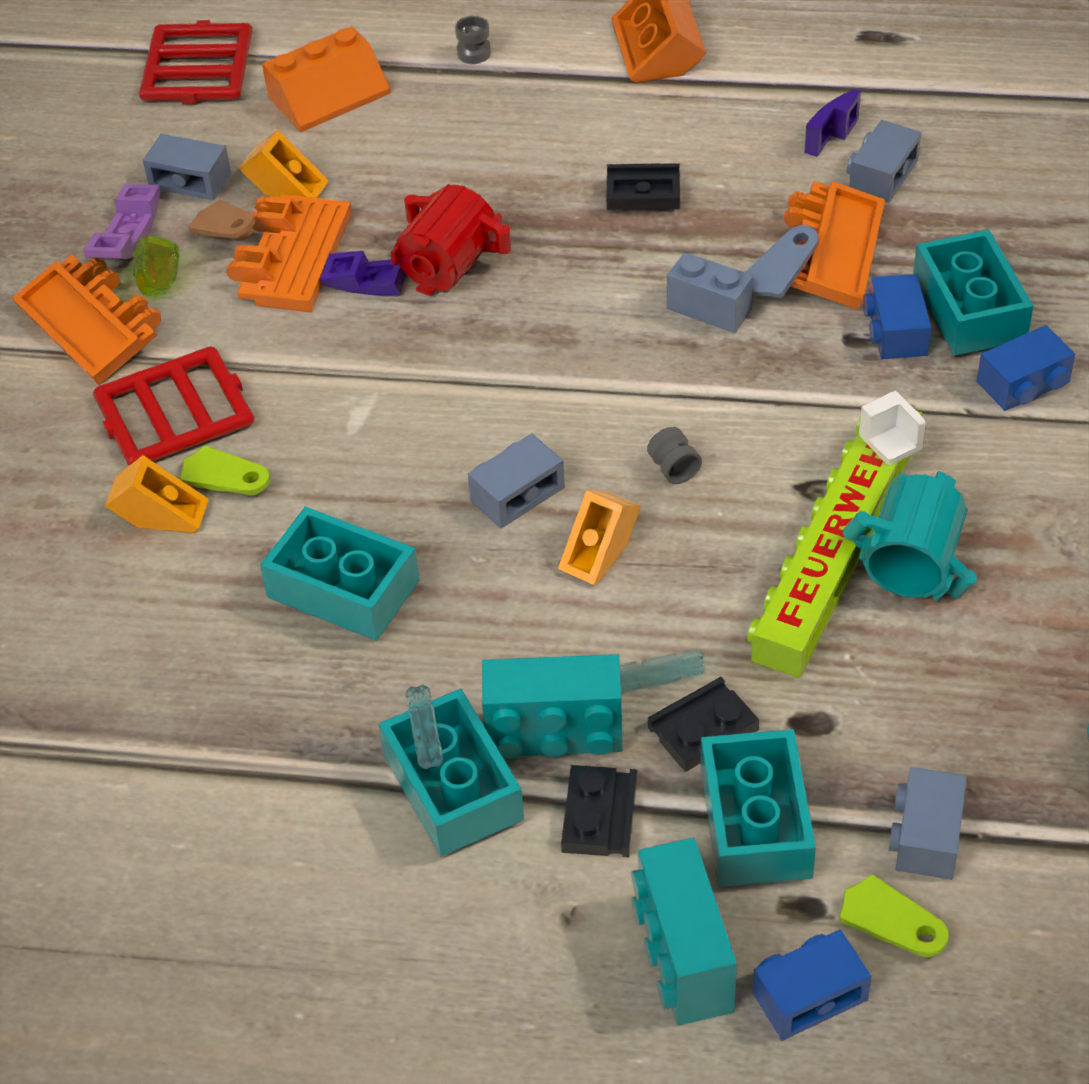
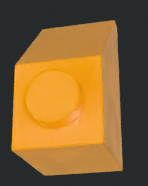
M279 130L255 146L238 168L264 194L274 197H280V194L317 198L329 182Z
M141 456L116 475L105 507L137 528L195 533L200 528L209 499L145 456Z
M586 490L558 569L590 584L597 585L627 546L641 505L608 491Z

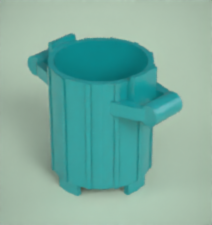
M941 471L937 472L936 477L928 476L927 474L904 475V473L900 472L889 485L878 517L870 516L867 512L860 511L844 527V537L853 541L861 549L858 558L861 560L864 558L863 564L869 575L868 577L882 587L883 590L905 598H926L934 595L933 599L937 601L945 593H949L953 598H959L976 583V574L972 570L967 569L965 565L954 557L968 508H966L962 493H959L954 488L956 480ZM868 527L872 530L866 536L862 534Z

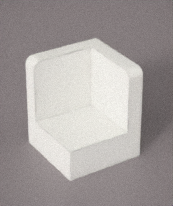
M895 390L861 407L859 436L887 465H892L922 450L926 422Z

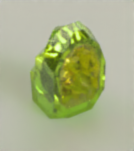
M143 236L135 243L133 275L136 278L139 291L144 296L156 298L165 294L177 278L179 246L172 241L156 236Z

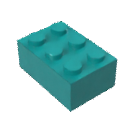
M990 229L916 244L913 274H918L924 301L954 356L997 347L1029 333L1034 305Z
M306 506L260 564L267 598L375 641L380 638L420 581L414 547Z
M619 654L482 660L484 727L502 757L512 759L518 756L532 755L558 757L564 754L591 753L604 755L610 752H623Z
M462 688L378 723L383 755L440 857L524 820L522 789Z
M794 729L701 737V775L718 887L813 879L816 845Z
M695 837L638 850V870L631 871L632 884L636 895L632 897V906L637 924H645L648 937L644 938V944L651 967L658 966L661 980H657V987L663 1009L672 1008L677 1026L734 1013L737 962Z

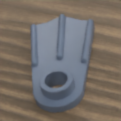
M799 225L791 228L745 272L754 276L753 291L756 296H773L779 299L784 296L819 244L817 231L813 227ZM801 241H807L803 245H797Z

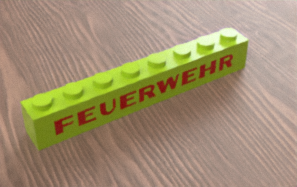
M860 417L855 431L856 438L854 441L848 440L844 446L840 468H833L829 475L825 497L818 496L811 513L812 522L810 526L803 525L798 534L795 547L797 551L794 556L788 555L783 562L780 572L781 581L778 587L771 586L764 602L765 612L762 618L755 617L748 631L747 642L752 643L751 662L800 679L860 560L858 557L861 549L853 541L844 537L843 529L860 511H865L870 516H879L890 483L900 472L903 473L911 457L910 455L892 465H887L859 436ZM868 527L862 534L866 536L872 529Z

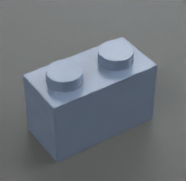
M881 119L873 132H867L858 153H852L846 168L847 174H850L849 187L883 198L885 202L889 203L919 159L922 132Z
M160 134L143 159L148 185H160V190L213 201L231 175L225 145Z
M684 252L667 274V309L736 333L752 310L754 276Z
M531 433L519 442L512 443L506 450L487 462L479 464L468 473L470 501L502 529L565 488L563 459Z
M910 767L907 785L898 783L894 811L902 812L903 819L902 824L892 822L889 851L898 852L895 871L953 880L958 854L967 775Z

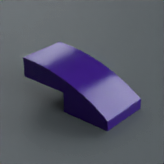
M854 89L838 96L822 107L806 124L804 153L818 157L831 136L843 140L847 138L859 119L861 91Z
M364 250L329 254L320 280L323 285L346 292L387 296L400 294L406 273L400 268L399 263L394 266L391 259L368 261Z

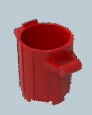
M447 184L437 192H433L430 197L410 194L404 198L406 219L410 224L396 239L395 248L391 251V261L394 266L399 263L400 268L404 270L411 280L419 284L416 287V291L432 296L435 291L446 292V290L455 286L482 252H498L499 254L511 252L510 228L507 225H502V214L498 213L495 215L492 207L489 206L480 194L463 185Z

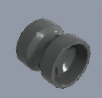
M466 16L456 22L455 35L459 41L457 43V55L464 63L479 64L486 61L491 55V46L487 39L490 33L489 24L483 17Z
M668 427L662 429L648 443V454L655 464L661 465V472L669 483H684L694 477L701 468L702 458L694 447L688 445V439L680 428Z

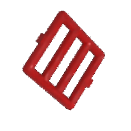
M197 20L196 24L156 25L153 30L139 89L140 99L143 101H182V104H196L197 100L238 99L242 91L253 32L252 26L249 23H211L210 20ZM238 37L237 43L164 45L166 38ZM234 57L232 65L159 66L161 58ZM230 78L228 86L155 87V82L158 79Z
M212 346L100 385L93 391V396L105 418V421H102L109 439H115L128 466L141 456H145L151 461H156L248 427L255 420L253 412L241 393L243 388L240 379L236 373L231 374L218 350ZM208 364L235 413L215 422L212 421L186 373L188 370ZM169 377L172 378L198 427L177 436L149 384ZM133 390L161 441L139 450L112 399Z

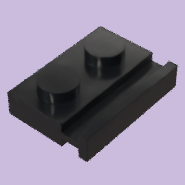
M680 163L607 164V210L680 209Z
M719 677L649 716L648 729L657 734L659 742L684 772H687L701 764V737L755 733L759 730V719L734 690L730 691L726 687L725 680Z
M571 765L561 839L562 853L608 856L609 852L622 853V857L629 858L637 787V769H630V773L617 772V768Z

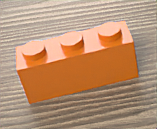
M628 0L611 17L629 78L635 83L683 76L690 68L696 66L707 53L688 0Z
M353 26L340 29L336 33L317 41L309 42L305 46L285 54H280L276 58L262 63L268 98L300 132L391 94L390 87L370 43Z

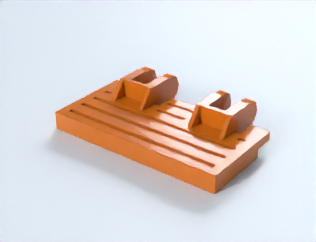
M813 181L809 194L798 191L789 196V209L784 213V223L787 226H790V228L799 225L811 226L817 231L819 237L817 248L790 287L858 310L865 294L885 199L831 181L829 186ZM801 241L797 245H803L807 241Z
M280 194V197L261 196L256 202V211L251 214L255 219L253 230L259 233L263 232L262 238L258 246H237L233 255L235 261L229 262L225 273L233 281L241 282L237 292L238 298L255 300L256 306L312 312L323 285L320 278L328 256L331 253H336L352 214L351 203Z
M71 254L61 264L57 261L53 262L14 295L12 299L76 364L100 385L157 336L154 328H157L160 321H162L161 313L152 307L148 308V301L139 295L123 303L112 291L119 286L120 275L110 268L107 270V263L103 259L92 258L88 263L82 265Z

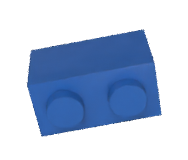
M918 274L871 277L870 293L863 296V309L865 317H871L872 319L869 324L870 340L872 344L878 345L881 359L928 356L931 325Z
M1045 325L981 353L976 382L1004 411H1007L1020 404H1027L1035 397L1053 389H1060L1069 383L1075 353Z
M839 929L826 936L824 934L815 935L805 941L800 948L785 955L774 954L763 960L754 969L753 995L781 1041L868 1001L872 976L842 930Z

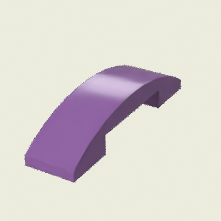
M124 184L115 199L116 215L105 233L93 234L84 249L85 257L106 259H130L141 250L152 228L159 203L160 185Z

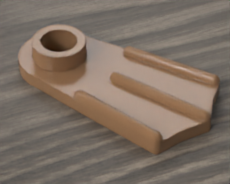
M218 200L209 207L199 211L188 226V229L192 234L215 238L223 237L239 241L247 238L253 232L255 219L252 214L227 202Z

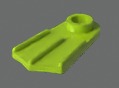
M203 446L196 453L183 460L180 480L190 487L255 496L267 488L270 483V474L268 469L260 464L209 446Z
M869 875L860 883L845 890L844 904L840 913L841 923L921 957L936 956L947 947L949 932L944 922L876 876ZM921 935H930L934 938V940L931 942H922L918 939V937Z

